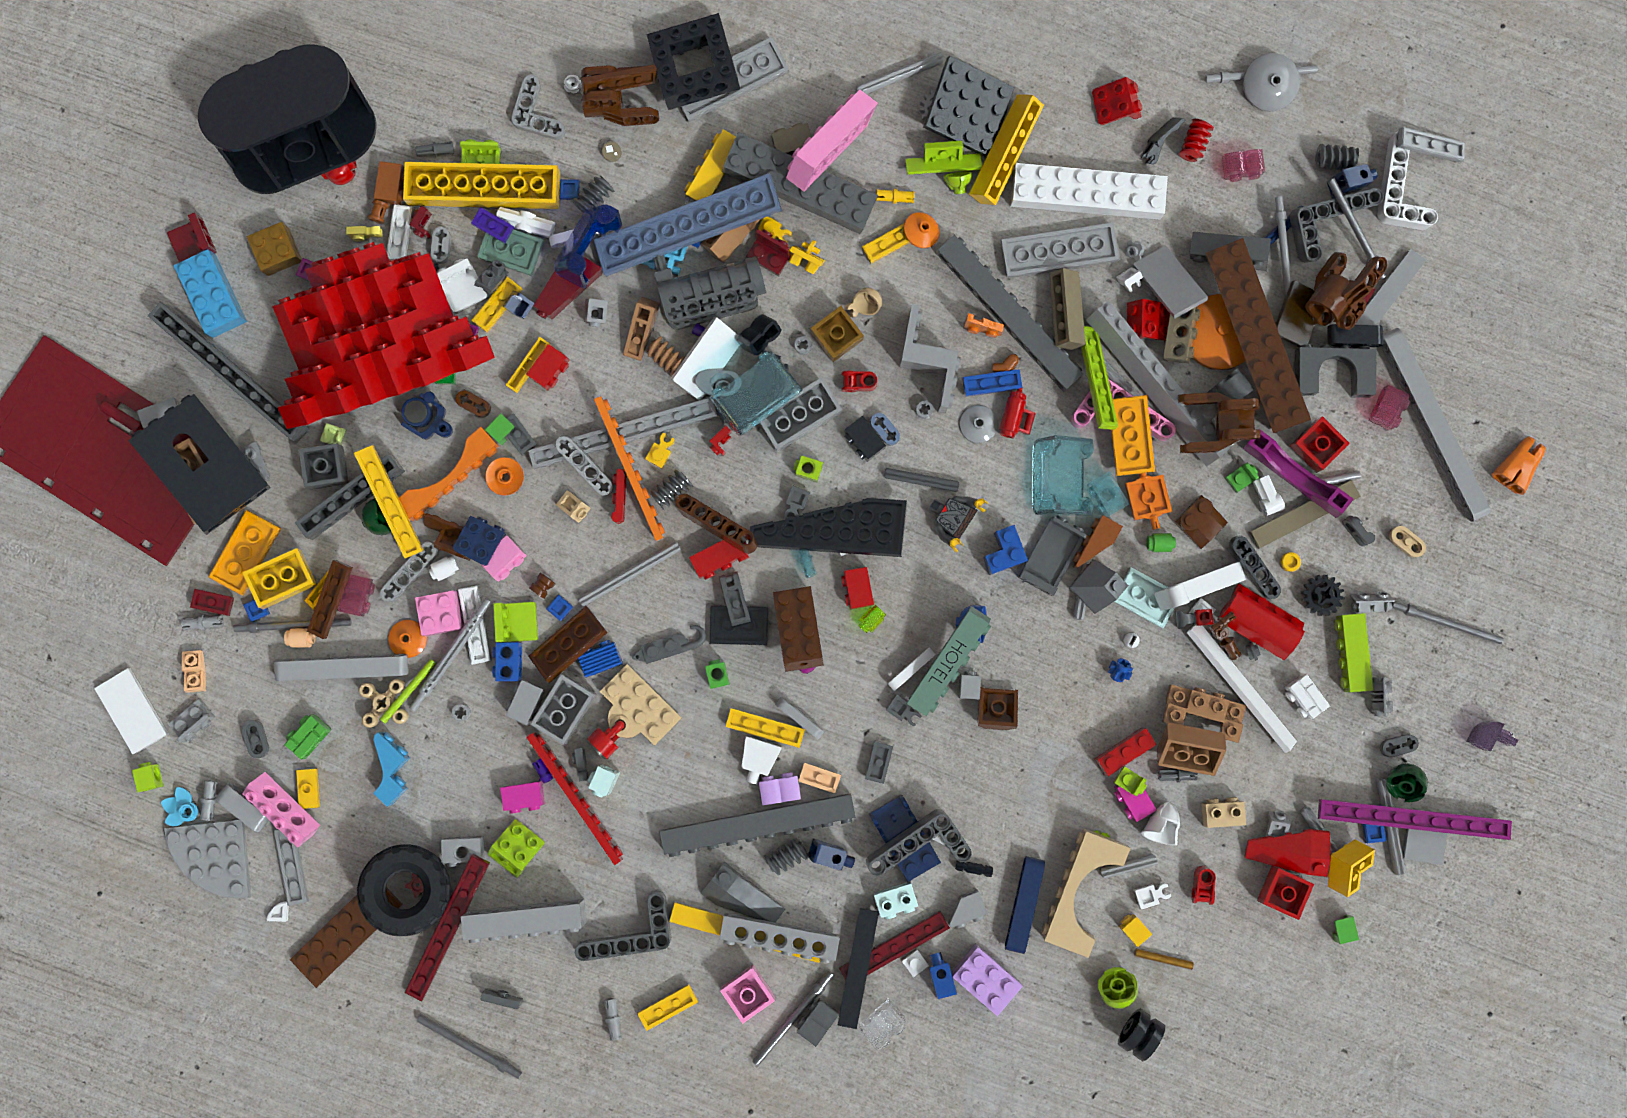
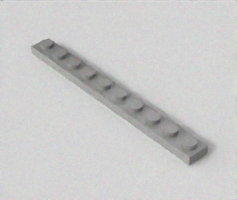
M710 397L618 424L619 427L616 430L619 435L622 434L626 443L717 417L713 399ZM607 428L572 438L586 454L614 447ZM568 440L560 441L562 443L560 447L562 449L566 447L569 450L566 453L568 456H570L572 451L576 450L574 446L570 449ZM556 443L528 450L534 470L566 461L565 457L557 450ZM575 453L572 459L582 456V454Z

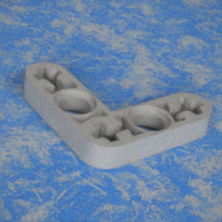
M526 76L522 82L512 114L514 126L517 129L554 140L562 139L566 134L562 122L533 114L541 84L536 76ZM532 81H534V83H535V85H536V86H532V88H531V93H532L533 95L529 94L530 88H529V86H528V83L531 84ZM524 98L531 99V104L527 107L521 105V101ZM521 110H522V111H524V113H523V118H524L525 121H521V123L519 124L516 119H517V118H518V119L521 118V116H522ZM542 121L544 126L538 130L534 128V123ZM548 123L550 128L556 129L557 126H559L561 132L558 131L555 134L552 129L548 128Z

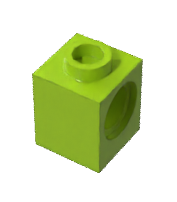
M801 455L800 460L796 459L793 470L796 471L795 474L798 477L818 482L823 462ZM805 464H810V465H812V467H813L812 472H810V473H805V472H803V470H802L803 465H805Z
M151 762L139 764L138 769L132 770L137 793L164 787L159 764L151 765Z

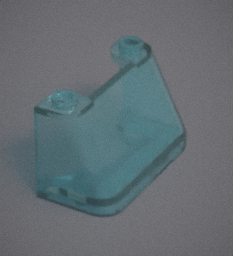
M765 351L758 356L759 361L752 368L727 386L722 388L719 385L711 391L713 395L709 398L736 435L741 436L751 430L803 390L773 352L768 353V351Z
M1054 435L1037 439L1034 442L1032 508L1036 515H1093L1092 500L1089 497H1083L1084 459H1088L1093 454V439Z

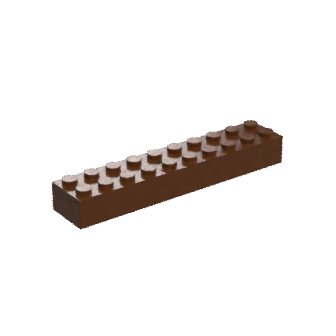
M1244 238L1207 252V258L1273 433L1311 420Z

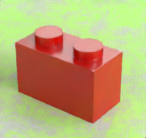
M548 344L526 375L548 391L549 388H553L557 384V377L560 373H564L567 370L570 360Z
M867 567L844 571V576H841L843 587H847L848 594L845 595L846 606H850L851 610L873 606L874 601Z

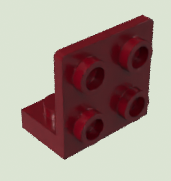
M195 212L188 215L190 222L167 232L179 263L207 249L214 254L217 253L203 218Z
M757 229L755 232L756 241L746 257L757 256L760 266L779 277L790 259L789 245L781 239H774L773 235L767 230L763 229L761 231Z

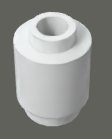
M453 556L449 558L444 557L430 564L431 569H429V573L433 580L441 581L456 574L455 571L459 570Z

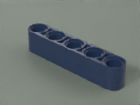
M1029 856L1024 858L1006 936L1005 950L1021 954L1026 952L1044 873L1045 860Z

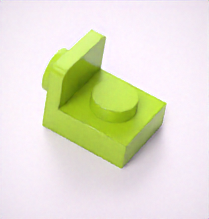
M1124 766L1113 783L1130 794L1138 796V794L1141 795L1146 789L1147 785L1145 783L1147 779Z

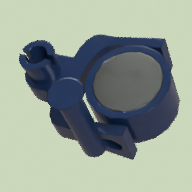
M433 392L421 393L420 397L423 399L411 398L403 404L401 414L406 423L402 422L401 426L424 440L430 439L435 433L443 438H448L452 435V426L444 421L446 409L438 404L439 400ZM431 403L437 407L436 418L426 431L418 432L411 426L422 428L431 422L433 410L428 404ZM446 427L447 431L442 432V428Z

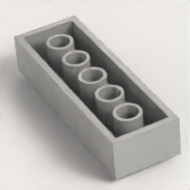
M585 899L473 910L461 916L463 940H469V943L480 942L484 938H489V941L500 940L503 936H508V939L519 938L523 934L533 937L539 936L542 932H548V935H552L566 929L568 933L578 932L587 922Z

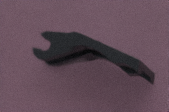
M1172 117L1148 139V145L1141 154V158H1149L1144 164L1153 165L1157 163L1164 140L1173 131L1179 129L1180 125L1186 121L1185 119Z

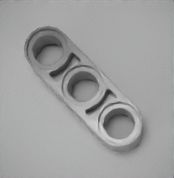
M227 783L215 800L250 829L260 832L269 820L242 794V790L232 783Z

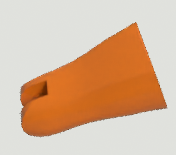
M1531 436L1523 439L1491 474L1492 478L1515 494L1524 495L1546 451L1544 445L1538 444L1531 453L1528 452L1535 442V439Z

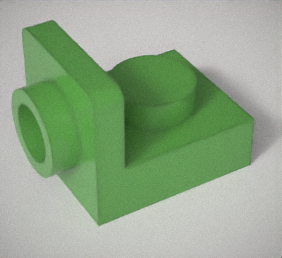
M1247 462L1225 477L1233 490L1238 493L1247 485L1257 480L1259 476L1257 475V469Z

